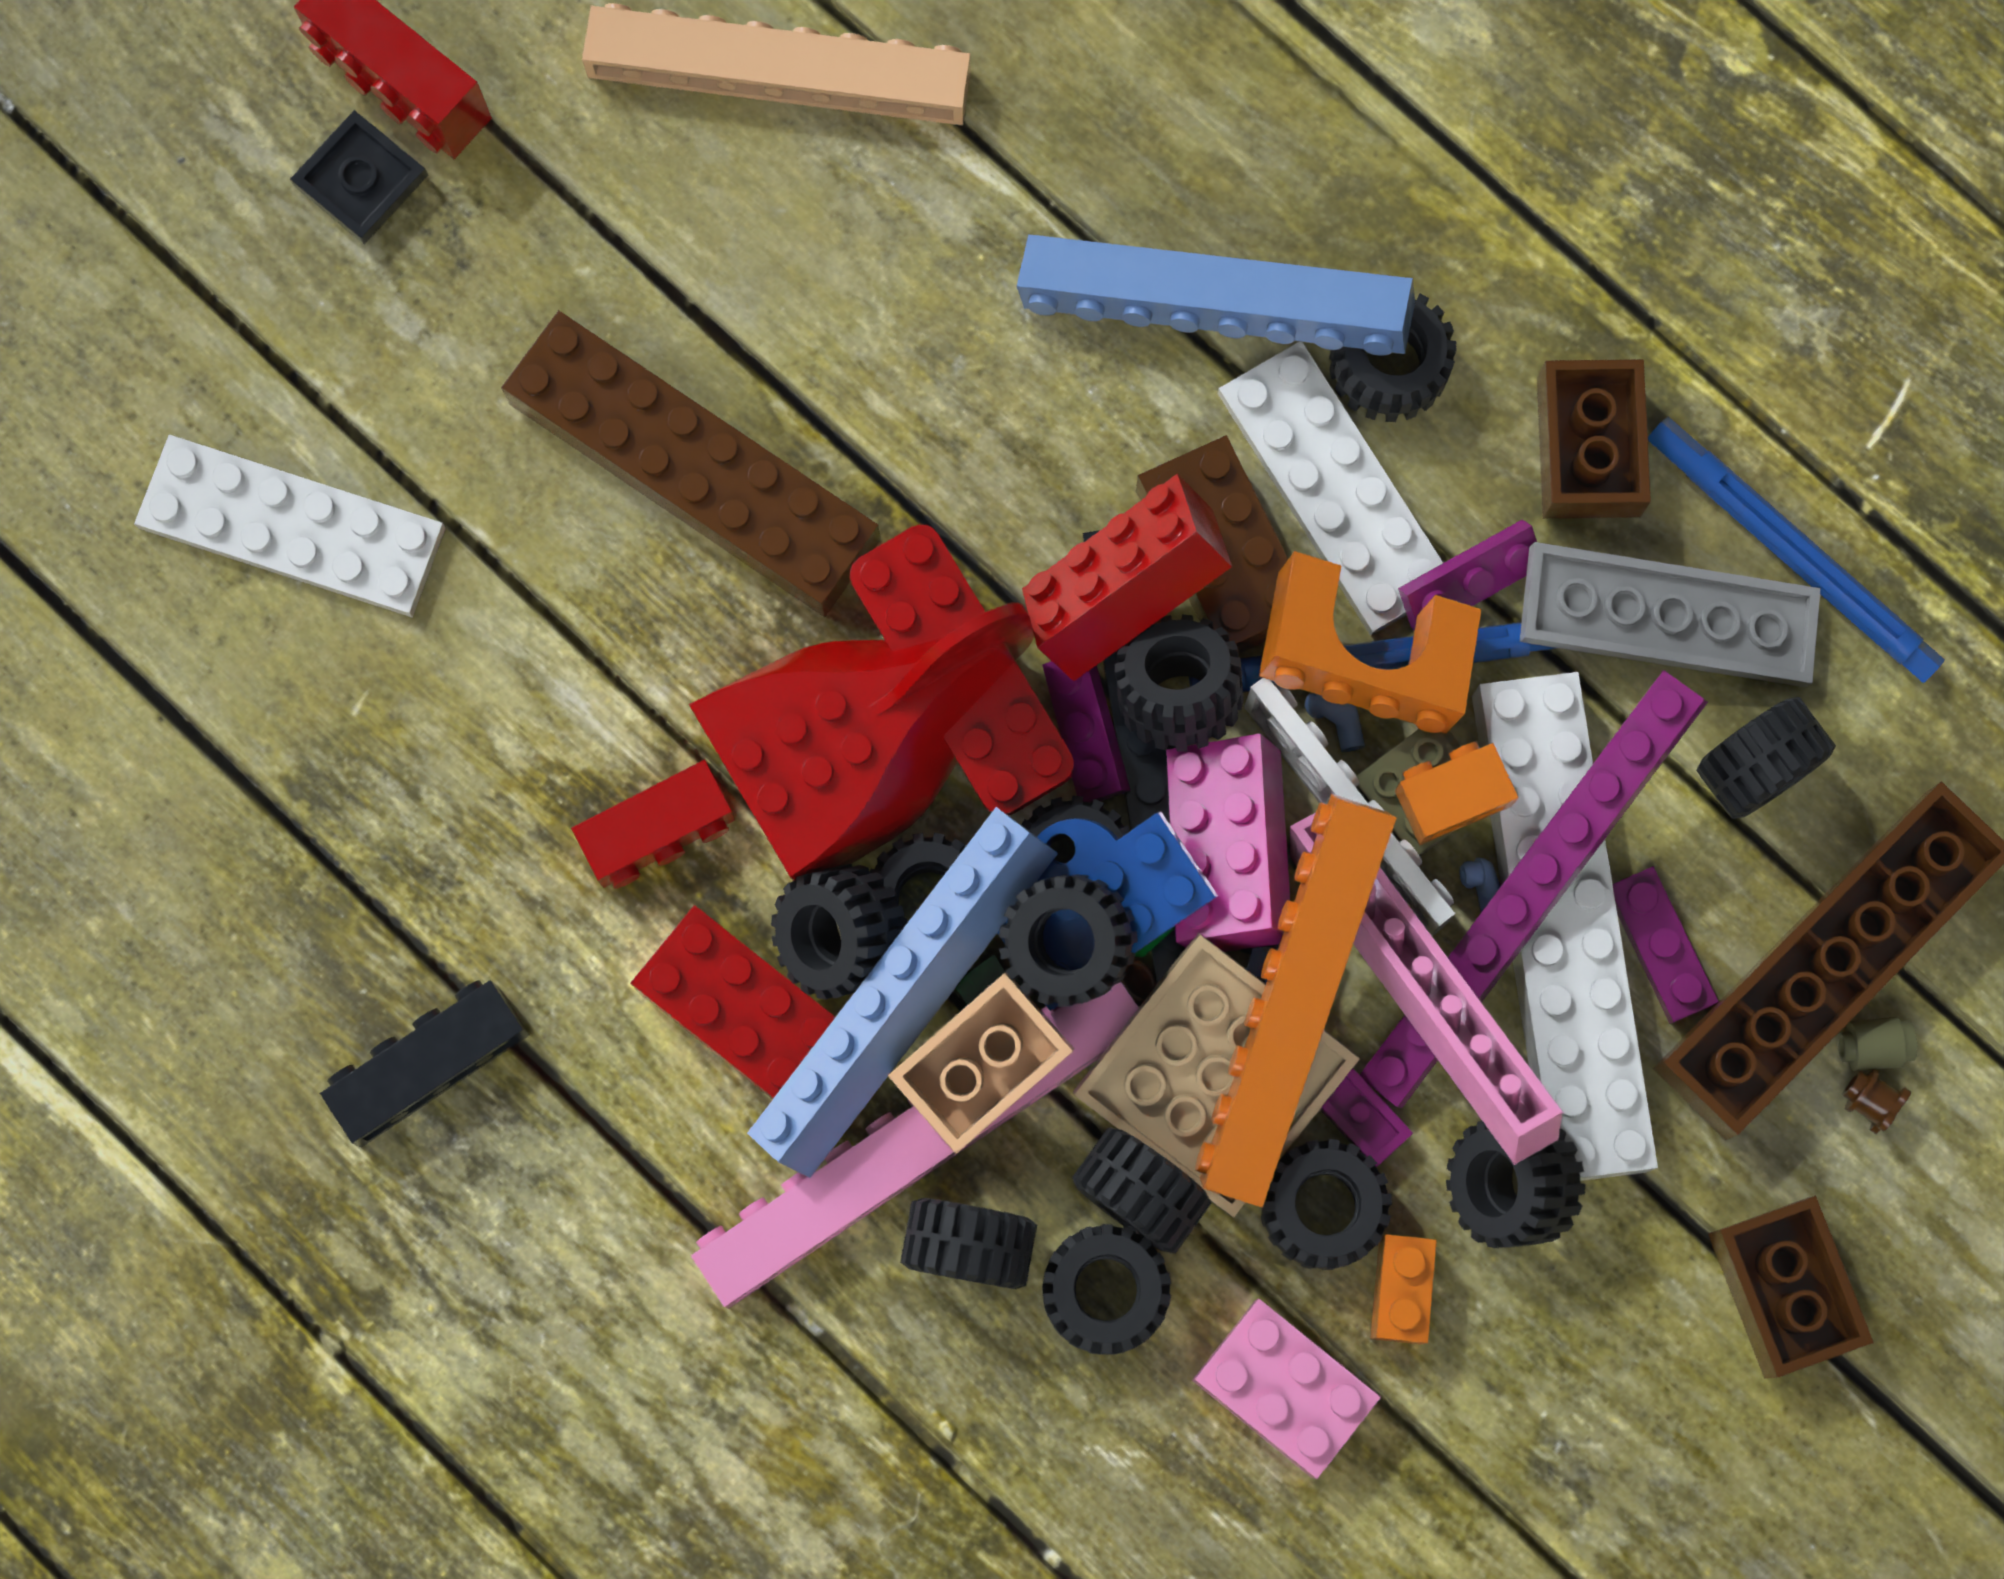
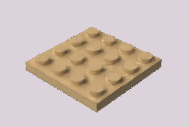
M1198 933L1077 1085L1073 1094L1117 1129L1131 1134L1164 1156L1203 1188L1199 1179L1201 1173L1195 1171L1197 1157L1204 1142L1212 1143L1217 1124L1211 1122L1215 1104L1220 1094L1228 1096L1234 1076L1228 1075L1233 1052L1237 1045L1244 1047L1251 1029L1245 1026L1246 1014L1254 997L1261 999L1266 984ZM1323 1030L1279 1160L1360 1059L1354 1052L1325 1030ZM1204 1189L1209 1199L1233 1218L1246 1203Z

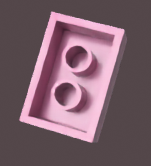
M1260 1299L1252 1303L1192 1379L1195 1384L1313 1479H1318L1381 1398Z

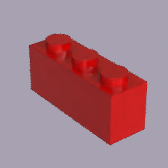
M704 759L573 826L571 830L597 881L603 888L612 884L614 889H618L638 879L641 876L638 870L656 861L658 866H663L678 859L685 853L684 846L700 838L703 843H708L723 836L729 831L727 824L735 821V817Z

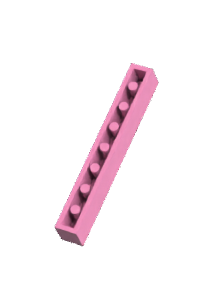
M1315 813L1290 826L1289 857L1296 866L1304 851L1309 853L1312 851L1317 837V833L1311 832ZM1379 868L1353 944L1515 1165L1558 1140L1563 1112L1383 870Z

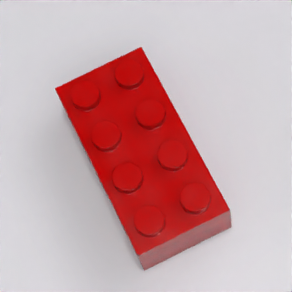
M299 0L293 6L302 23L299 30L311 42V45L308 47L309 50L326 66L331 67L333 63H336L347 72L344 78L359 93L366 96L371 92L382 101L380 104L381 109L396 123L402 125L405 120L418 130L415 133L416 137L432 152L437 154L442 149L455 160L492 119L478 82L377 0Z
M1177 473L1164 484L1157 485L1151 489L1144 499L1125 513L1113 517L1106 527L1087 541L1074 546L1064 558L1052 567L1036 574L1029 584L1022 588L1036 646L1074 682L1232 568V564L1213 509Z
M693 905L630 982L636 991L772 1100L835 1019L833 1014L801 991L799 987L695 905Z

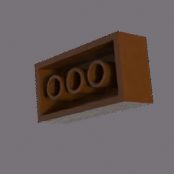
M1227 435L1139 474L1137 477L1136 493L1141 501L1151 489L1157 485L1164 484L1178 473L1213 509L1232 568L1191 596L1189 601L1199 621L1203 618L1212 621L1214 630L1222 627L1229 633V641H1235L1239 653H1242L1266 641L1278 572L1287 562L1288 557Z

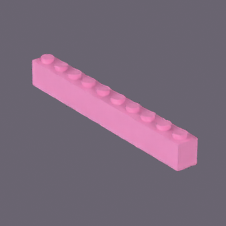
M1122 982L1115 984L1112 990L1103 996L1083 1004L1079 1003L1070 1007L1058 1006L1051 1011L1045 1006L1041 1011L1074 1047L1073 1052L957 1154L908 1100L911 1105L910 1109L894 1118L891 1112L878 1118L866 1127V1131L870 1136L855 1146H852L849 1140L832 1149L825 1158L827 1164L816 1171L810 1178L798 1172L781 1185L785 1193L770 1203L762 1197L739 1213L743 1220L727 1232H725L722 1226H719L704 1235L696 1242L700 1250L691 1255L692 1259L722 1305L727 1309L731 1308L1097 1061L1139 1007Z

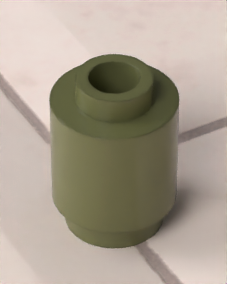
M1898 1017L1850 1021L1845 1027V1032H1839L1838 1034L1840 1059L1842 1062H1849L1854 1072L1903 1067L1905 1062L1915 1061L1917 1057L1915 1028L1911 1021H1900Z

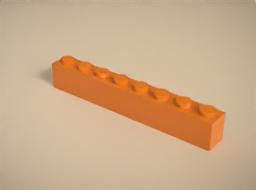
M1331 794L1328 804L1321 802L1316 810L1311 832L1317 833V837L1311 853L1304 851L1298 862L1294 880L1301 883L1295 901L1287 900L1282 909L1278 929L1284 931L1278 950L1270 949L1264 961L1261 978L1267 979L1261 999L1254 997L1249 1005L1245 1026L1251 1029L1245 1046L1237 1045L1233 1052L1228 1075L1234 1076L1228 1096L1220 1094L1215 1104L1211 1122L1217 1124L1212 1143L1204 1142L1197 1157L1195 1171L1201 1173L1199 1179L1206 1190L1261 1208L1263 1207L1396 821V817L1389 812Z

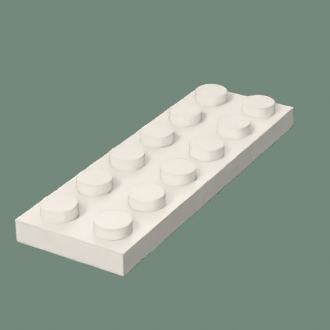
M1299 341L1218 389V395L1322 560L1342 566L1338 585L1366 630L1372 636L1407 615L1398 588L1443 564V562L1303 342Z
M168 435L134 523L141 530L412 618L446 529L442 522L173 435Z
M1262 678L1251 686L1244 708L1269 740L1281 750L1283 758L1319 803L1328 804L1331 794L1383 810L1375 800H1371L1368 803L1356 789L1360 782L1352 769L1343 760L1336 763L1326 751L1325 747L1328 746V741L1317 725L1312 721H1309L1307 724L1303 722L1294 710L1297 702L1288 689L1274 685L1271 680ZM1391 833L1380 868L1430 935L1433 936L1455 915L1450 907L1454 903L1453 898L1437 879L1430 882L1418 866L1422 864V860L1413 846L1405 839L1398 842Z

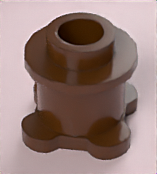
M1876 1069L1871 1070L1867 1075L1859 1071L1848 1083L1842 1094L1848 1099L1845 1110L1848 1112L1855 1110L1871 1121L1872 1124L1869 1130L1874 1134H1877L1880 1130L1884 1132L1889 1128L1911 1095V1091L1906 1087L1898 1091L1878 1078L1879 1072Z

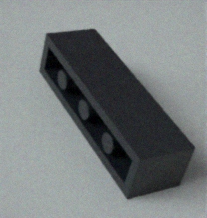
M477 980L467 985L455 995L458 1002L443 1012H440L438 1008L430 1010L414 1021L412 1024L415 1028L414 1031L399 1041L396 1036L386 1039L370 1051L372 1059L357 1069L354 1065L346 1066L327 1080L330 1086L320 1092V1095L352 1144L362 1148L530 1036L494 982L489 980L482 984L480 980Z

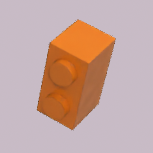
M1472 742L1450 752L1451 761L1434 768L1431 761H1427L1403 772L1405 780L1399 783L1395 793L1419 846L1512 807L1518 800V795L1494 743L1479 748L1477 742Z
M1383 1235L1378 1244L1370 1339L1419 1345L1428 1343L1436 1252L1435 1239Z

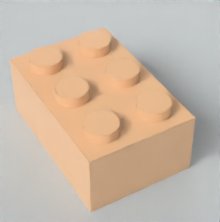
M1007 972L888 1075L955 1154L1074 1050V1047L1033 1000L1019 989V984L1014 979H1010Z

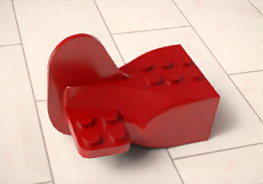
M918 524L908 528L859 557L850 568V580L853 588L884 640L832 641L805 647L689 704L793 881L796 880V877L804 874L852 864L907 830L933 803L957 762L990 814L997 807L1008 816L1015 814L1062 786L1071 779L1074 772V760L1070 750L1016 663V660L1027 650L1034 638L1029 614L1021 603H1009L985 612L939 534L928 525Z

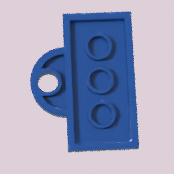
M1157 812L1120 839L1106 826L1096 821L1082 818L1059 821L1044 829L1037 836L1050 847L1051 841L1056 835L1066 834L1072 838L1076 847L1072 860L1068 863H1060L1053 859L1037 882L1066 874H1081L1089 876L1088 879L1101 880L1107 883V889L1110 892H1118L1123 897L1124 901L1121 905L1125 911L1131 910L1135 919L1130 921L1131 931H1137V943L1132 944L1131 952L1137 953L1218 897L1162 812ZM1069 909L1059 910L1049 917L1043 931V943L1048 956L1058 966L1067 970H1077L1084 967L1091 959L1094 951V935L1089 923L1083 916ZM1059 1003L1045 1005L1051 1011L1057 1008Z

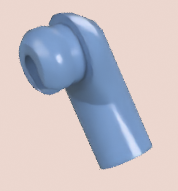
M1311 693L1306 697L1305 708L1312 718L1320 719L1326 717L1336 725L1341 752L1356 751L1365 747L1356 706L1347 703H1330L1324 700L1321 695Z
M1478 857L1474 862L1466 861L1461 865V882L1467 888L1476 886L1480 911L1482 912L1501 887L1493 864L1484 858Z

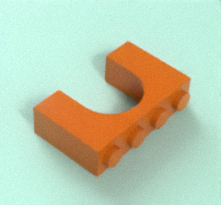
M1294 551L1278 572L1259 677L1272 680L1276 685L1284 689H1302L1321 695L1324 700L1330 703H1347L1367 709L1376 717L1385 719L1397 718L1416 724L1420 730L1425 732H1442L1447 734L1465 715L1481 609L1434 595L1417 615L1409 664L1393 670L1374 668L1362 663L1346 650L1339 640L1334 627L1333 613L1342 566Z

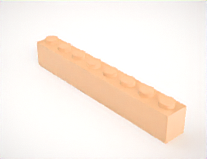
M609 3L605 7L591 6L582 56L587 77L593 79L963 125L971 74L970 53H962L959 48L954 46L939 45L934 49L915 47L913 43L902 39H891L887 43L868 41L864 36L854 33H844L840 37L821 35L817 30L807 27H797L793 31L774 29L771 25L760 21H750L746 25L733 24L712 15H703L699 19L680 17L677 13L665 9H656L652 13L633 11L628 6L617 3Z

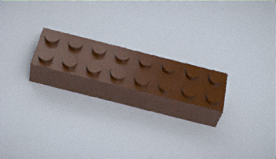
M559 310L501 387L509 405L823 617H826L851 582L850 568L859 557L873 550L881 540L877 523Z
M1942 781L1925 792L1661 1059L1653 1070L1725 1140L1738 1136L2003 866L2004 840Z

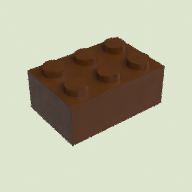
M1644 359L1545 361L1537 377L1543 519L1641 517L1651 502Z
M1816 1196L1796 1201L1708 1233L1764 1379L1779 1378L1874 1343Z

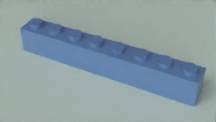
M1028 234L1017 281V289L1024 309H1029L1039 315L1050 316L1058 312L1075 314L1079 318L1088 321H1100L1103 318L1123 320L1127 324L1137 327H1146L1150 324L1167 325L1175 330L1187 333L1200 329L1217 331L1230 338H1243L1246 335L1266 337L1270 341L1279 344H1290L1294 341L1309 342L1328 350L1351 347L1364 349L1366 352L1378 356H1385L1391 353L1405 354L1415 305L1413 278Z
M996 807L747 1134L777 1162L810 1178L1000 930V926H1003L1008 918L1004 914L1010 905L1016 904L1018 901L1016 896L1024 889L1031 888L1037 882L1058 853Z

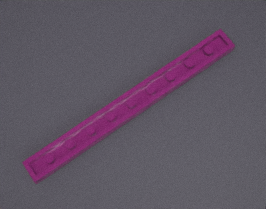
M1662 671L1448 956V959L1481 1003L1708 702L1666 671ZM1404 1015L1361 1072L1360 1076L1396 1107L1403 1108L1437 1063L1438 1059Z

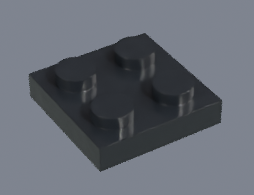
M353 110L290 180L294 187L365 245L426 179L428 173L420 163L357 111Z

